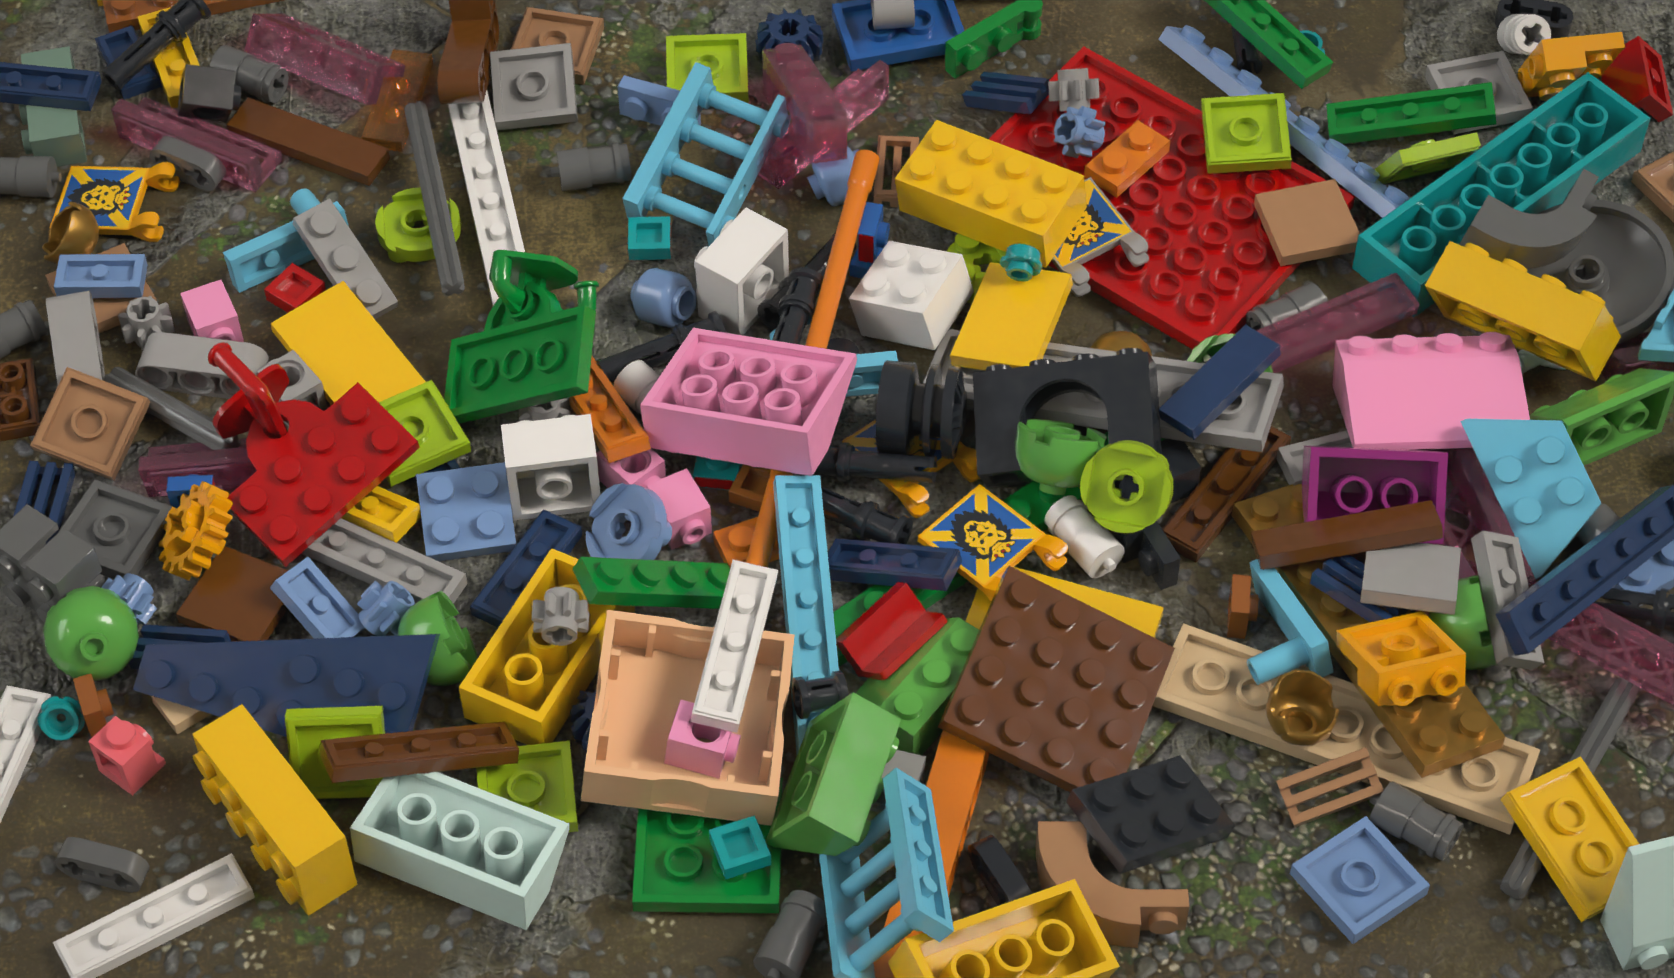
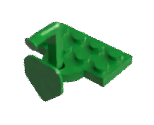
M495 250L492 256L489 280L492 282L499 299H497L488 314L484 331L451 339L444 400L459 424L588 393L596 317V288L599 287V283L597 281L576 283L578 281L577 269L555 256ZM574 284V289L577 290V307L563 310L555 294L550 291Z

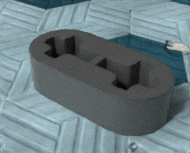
M163 136L150 152V159L154 165L161 162L173 163L176 169L174 176H178L180 181L204 191H213L226 175L224 164L214 154L171 136Z
M78 837L66 838L55 859L57 868L72 878L130 893L140 890L150 868L148 862L134 852Z

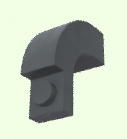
M1583 169L1562 205L1544 214H1529L1518 211L1488 195L1459 245L1465 246L1466 243L1475 244L1487 251L1490 258L1503 262L1504 258H1508L1520 263L1526 269L1552 264L1564 258L1578 245L1597 217V215L1589 210L1597 198L1596 195L1591 193V190L1599 177Z

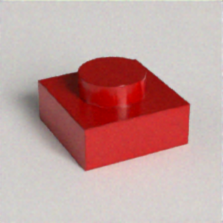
M291 263L264 289L266 300L287 313L326 291L324 281L294 263Z

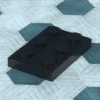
M1181 755L1072 789L1066 800V803L1120 874L1228 838L1235 827V824Z

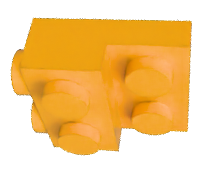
M1622 32L1542 39L1518 70L1517 78L1527 97L1539 96L1540 100L1548 101L1587 72L1598 79L1625 48Z
M1423 611L1336 630L1337 648L1357 667V685L1378 706H1406L1417 697L1425 695L1448 696L1456 692L1459 687L1465 686L1466 653Z

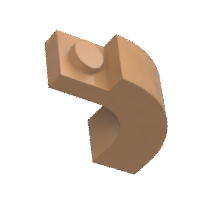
M1038 821L1036 864L1042 889L1045 890L1075 879L1108 944L1138 948L1140 930H1150L1155 934H1170L1176 930H1186L1189 912L1188 889H1130L1116 885L1103 877L1094 867L1088 853L1087 829L1081 821Z

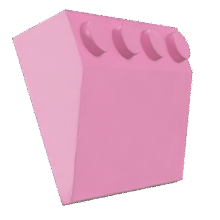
M692 328L640 404L643 427L649 437L650 447L671 453H682L705 457L711 460H722L752 467L813 476L829 449L857 363V356L855 353Z
M1486 332L1480 336H1458L1452 333H1444L1437 337L1416 338L1403 334L1384 339L1354 336L1349 340H1336L1332 386L1353 448L1396 450L1473 448L1460 422L1464 419L1530 420L1519 355L1510 335H1503L1497 332Z

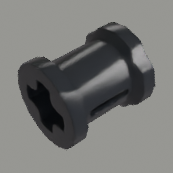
M840 670L832 671L830 677L804 680L800 676L794 677L792 680L793 703L796 714L800 719L809 718L810 713L826 711L849 695L846 679Z

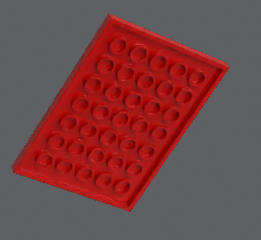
M1083 46L1060 70L1088 68L1089 79L1099 78L1100 98L1090 99V108L1097 110L1095 119L1105 122V137L1103 144L1097 150L1092 151V157L1079 155L1078 158L1062 154L1064 145L1054 142V127L1056 120L1062 114L1067 113V111H1060L1059 101H1049V95L1030 115L1015 113L989 140L1085 175V166L1137 120L1169 139V152L1117 198L1100 188L1133 231L1147 241L1148 250L1145 253L1149 256V261L1141 266L1134 267L1128 260L1121 245H1118L1082 264L1090 276V280L1087 283L1093 292L1192 350L1207 337L1230 333L1236 334L1246 324L1247 313L1253 310L1255 306L1264 304L1301 264L1280 266L1254 206L1255 194L1327 180L1293 161L1289 169L1208 174L1202 111ZM1058 73L1049 81H1058ZM1339 187L1350 211L1353 208L1355 196ZM1051 261L1049 263V266L1058 270L1054 263Z

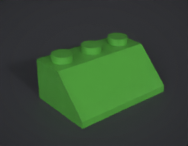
M1639 368L1625 375L1617 374L1609 378L1602 385L1588 391L1579 390L1562 402L1552 406L1545 405L1536 409L1529 415L1530 420L1563 421L1574 447L1585 466L1662 432L1674 396V372Z
M959 617L946 618L948 622L886 680L868 678L856 692L859 696L901 719L896 737L899 739L897 750L923 755L943 731L938 725L979 632V629Z
M852 692L809 721L765 841L766 844L775 848L837 856L852 846H859L870 829L871 822L867 817L871 805L877 801L884 788L883 778L881 777L885 765L892 759L899 745V739L896 737L901 719Z

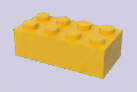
M939 120L934 122L895 177L900 211L1004 252L1013 244L1030 245L1039 250L1041 254L1040 261L1045 268H1047L1087 208L1084 175Z
M1449 241L1425 284L1426 289L1444 317L1481 333L1497 332L1503 335H1510L1516 348L1528 351L1539 358L1597 381L1621 338L1613 322L1614 318L1609 314L1605 306L1606 302L1601 297L1586 290H1582L1580 294L1566 289V285L1562 281L1547 274H1543L1541 278L1527 273L1528 270L1514 260L1504 258L1503 262L1490 258L1487 251L1475 244L1466 243L1465 246H1461Z
M551 548L460 684L459 692L464 718L478 724L504 721L513 738L527 745L553 742L568 719L572 705L578 703L577 697L580 690L585 691L599 670L607 610L635 613V606L594 605L588 602L589 629L587 633L577 631L576 641L569 645L558 646L544 641L542 632L534 633L533 600L544 601L545 592L554 587L571 588L579 594V600H587L572 570L579 559Z
M243 704L193 733L198 753L193 755V760L204 776V779L200 782L205 793L213 804L216 805L222 802L227 808L226 818L237 836L241 838L247 835L254 844L250 847L262 869L267 871L272 868L278 875L279 879L276 880V884L290 905L298 902L309 916L358 885L345 835Z
M1075 879L954 921V931L941 942L925 933L906 938L888 961L895 978H1110L1120 967Z

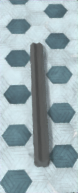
M421 101L415 104L408 103L404 110L442 292L447 296H451L454 293L461 294L465 289L464 279L427 107Z
M1624 677L1614 681L1570 761L1581 756L1592 774H1594L1636 699L1639 688L1635 682H1629ZM1526 839L1500 885L1501 891L1506 895H1510L1515 900L1525 897L1543 865Z

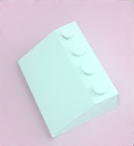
M1674 836L1628 847L1601 916V924L1623 971L1640 966L1645 970L1661 966L1668 959L1674 958Z

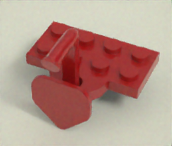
M217 343L208 353L209 364L219 367L240 388L216 412L213 418V426L223 439L248 432L246 439L248 458L256 470L253 475L228 496L227 499L233 502L230 511L285 567L420 448L418 441L358 382L327 410L323 411L311 402L296 399L279 402L289 384L287 373L279 364L270 365L255 375L232 352V348L228 343ZM283 421L289 424V429H287Z

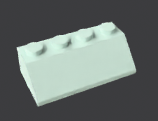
M439 772L383 777L351 825L350 832L355 862L527 930L549 894L569 832V823Z

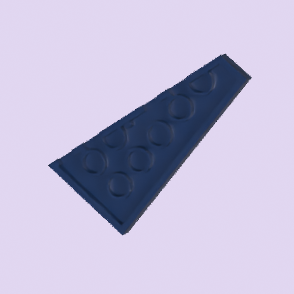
M440 634L146 645L133 690L220 717L243 704L262 730L287 737L285 726L286 709L383 706L385 733L413 731Z

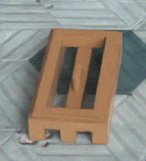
M878 135L877 155L880 161L875 176L874 203L882 204V201L890 202V207L898 208L895 177L901 170L903 147H910L911 156L919 145V137ZM886 146H894L891 190H883Z
M1366 747L1276 781L1294 828L1367 801L1374 796L1381 795L1384 791ZM1355 764H1362L1363 769L1294 795L1290 792V789ZM1365 779L1369 781L1370 786L1306 811L1299 813L1296 805Z

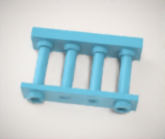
M695 62L623 197L627 218L646 217L648 211L661 210L706 228L708 246H710L720 235L724 225L729 220L736 218L777 137L783 138L791 120V116L787 112L786 98L778 94L769 111L716 91L710 67ZM711 106L761 127L753 143L749 145L698 125L697 119L703 108L708 109ZM693 140L739 158L743 162L734 179H730L680 159L679 153L684 143H690ZM675 174L723 193L725 196L716 213L713 214L663 194L661 187L666 177H672Z
M898 768L893 769L883 778L886 808L870 821V829L863 842L859 846H852L837 856L819 854L832 970L835 978H875L873 963L913 930L922 931L938 942H941L954 931L931 789ZM890 830L891 843L860 867L859 855ZM895 865L896 878L865 903L864 890ZM900 901L901 915L870 939L868 926Z

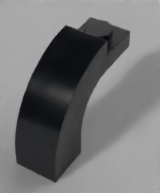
M1166 439L1161 441L1162 455L1167 459L1169 470L1173 477L1171 504L1188 497L1197 487L1201 466L1184 441ZM1125 475L1124 479L1120 480L1118 488L1122 490L1121 497L1129 498L1132 492H1139V485L1133 482L1132 476ZM1157 521L1135 533L1114 532V537L1124 547L1123 563L1138 558L1144 574L1148 577L1152 576L1161 590L1177 584L1181 558Z

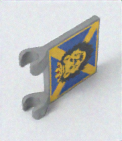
M1091 177L1085 180L1087 208L1051 260L1060 272L1072 275L1073 285L1071 292L1075 297L1083 296L1091 291L1090 285L1087 283L1090 280V276L1082 264L1118 245H1121L1128 260L1134 267L1141 266L1149 261V256L1145 253L1148 250L1147 241L1133 231Z

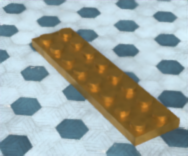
M1292 484L1234 503L1231 516L1251 543L1252 531L1304 522L1302 484L1295 486ZM1366 552L1351 554L1352 557L1365 564ZM1328 559L1275 568L1327 639L1329 650L1421 778L1502 749L1506 736L1466 683L1465 686L1459 687L1456 692L1448 696L1425 695L1415 698L1406 706H1378L1357 685V667L1336 646V630L1370 622L1310 584L1312 573L1317 568L1322 570L1323 563ZM1409 609L1405 614H1409V613H1412V612H1411V610Z

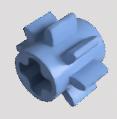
M1081 106L1080 109L1067 107V113L1062 114L1056 120L1054 142L1064 145L1062 154L1078 158L1079 155L1090 158L1092 157V151L1097 150L1103 144L1105 122L1095 119L1097 110Z
M127 573L123 578L117 575L114 580L108 578L101 587L112 590L128 604L135 614L137 626L139 624L146 625L157 609L150 603L154 598L152 596L154 594L153 588L147 581L135 574Z
M374 581L361 595L362 599L357 603L363 609L359 613V620L375 636H386L389 631L396 636L398 635L400 620L409 607L415 604L414 599L409 591L397 582L389 581L382 587L377 581Z

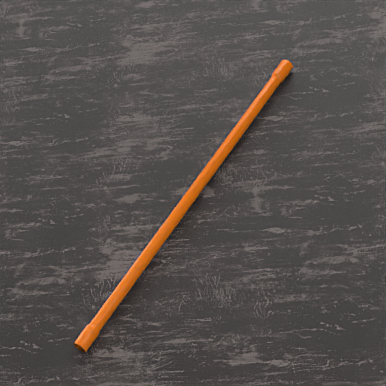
M859 150L855 153L847 182V194L805 346L827 349L867 197L872 190L880 161L879 156L873 151ZM771 469L746 559V563L767 568L777 535L773 482L775 475H793L791 472Z

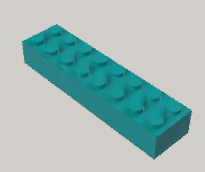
M1587 72L1359 234L1352 269L1413 318L1435 303L1425 284L1449 241L1456 244L1461 242L1488 195L1518 211L1529 214H1538L1548 208L1562 204L1583 169L1599 177L1595 183L1596 185L1641 152L1650 117Z

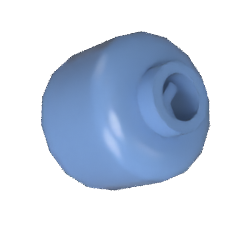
M840 145L813 159L812 169L814 174L807 178L818 200L826 197L832 206L844 204L848 190V178L855 153L859 151L858 149L852 151L848 146Z
M652 268L645 271L633 284L631 301L634 312L639 319L648 323L673 328L692 315L696 306V293L686 276L664 269Z

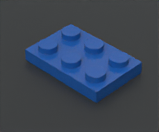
M852 0L832 4V17L850 71L945 55L946 41L964 31L954 1L914 0V27L874 30L870 0Z

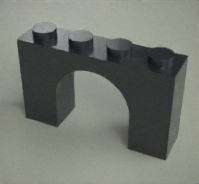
M1125 348L1117 351L1116 355L1099 357L1096 354L1086 353L1074 356L1072 361L1056 363L1051 359H1037L1031 361L1029 366L1012 368L1010 365L996 364L988 366L984 372L973 373L977 475L987 487L1031 482V479L1020 469L1016 457L1015 439L1018 423L1021 421L1026 425L1027 420L1034 419L1039 409L1049 400L1071 392L1092 395L1105 404L1109 444L1122 440L1138 441L1149 445L1157 453L1162 454L1157 367L1149 352H1143V350L1138 348Z

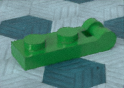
M1017 0L946 41L945 70L956 79L968 71L975 70L983 62L998 53L1009 50L1022 39H1037L1041 34L1042 24L1039 17H1041L1043 10L1042 0Z

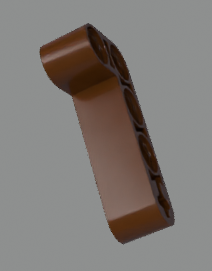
M448 0L452 22L437 74L440 103L442 105L483 103L491 75L490 52L497 51L499 42L496 1Z

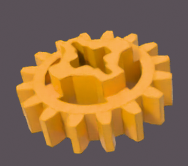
M202 481L200 486L195 484L191 486L189 495L184 493L181 495L180 506L178 508L172 507L165 519L167 523L163 527L166 534L159 542V546L164 548L159 556V561L164 562L162 567L164 571L189 581L191 576L195 578L200 577L202 567L206 569L211 567L212 555H219L226 544L225 538L228 537L229 533L225 531V528L233 517L227 513L233 505V502L227 499L229 496L227 491Z

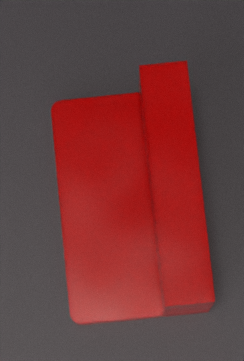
M1637 36L1624 44L1625 48L1603 72L1601 80L1602 83L1635 107H1642L1660 123L1673 115L1662 56L1640 36Z
M897 582L836 638V645L858 676L886 680L936 634L948 620L943 613L926 611L908 584Z

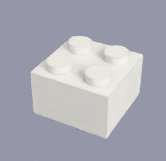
M745 208L734 220H729L709 247L705 246L699 251L694 262L698 316L702 319H707L709 313L716 311L722 320L726 332L743 336L759 318L758 305L765 299H771L778 291L779 283L789 276L788 229L748 208Z
M888 241L850 296L849 301L862 336L936 350L974 290L962 254Z
M591 414L565 415L560 418L536 421L523 420L501 425L513 521L537 518L543 509L555 515L591 511L593 504L601 495Z

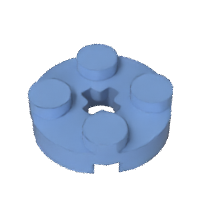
M620 483L609 487L597 498L591 508L589 517L594 518L592 533L586 531V545L591 557L654 560L661 547L667 545L672 536V527L667 522L666 509L661 498L653 490L636 484L627 485ZM626 520L631 521V528L628 535L622 537V534L626 530L624 522Z

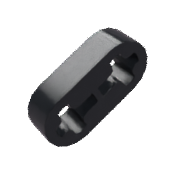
M1500 0L1494 19L1495 25L1498 28L1500 23L1510 14L1538 15L1548 22L1551 29V39L1568 37L1573 22V12L1564 4L1546 0Z
M989 835L968 846L972 865L998 906L1032 894L1026 881L996 837Z

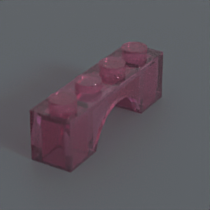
M782 43L773 49L762 50L763 95L770 106H772L778 94L786 98L787 109L790 111L794 129L795 145L806 164L847 159V112L803 46L793 43Z

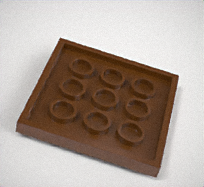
M1008 566L1003 573L938 727L1071 793L1072 789L1127 772L1175 648Z

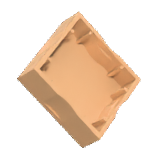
M607 610L594 711L592 712L583 775L581 801L732 821L742 820L755 815L758 824L772 825L779 794L784 745L782 729L790 686L795 634L763 631L738 732H733L734 734L741 735L734 763L724 762L720 778H715L664 764L668 736L680 700L695 703L715 627L688 624L674 618ZM706 738L697 739L704 743L712 742L711 740Z

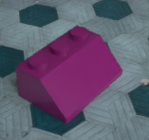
M1304 446L1302 474L1304 522L1432 500L1442 523L1443 538L1420 543L1443 544L1448 453L1440 451Z

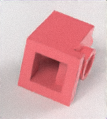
M117 716L111 719L88 741L98 770L132 796L166 764L165 759L153 751L152 745L154 741L145 729L138 724L121 720Z

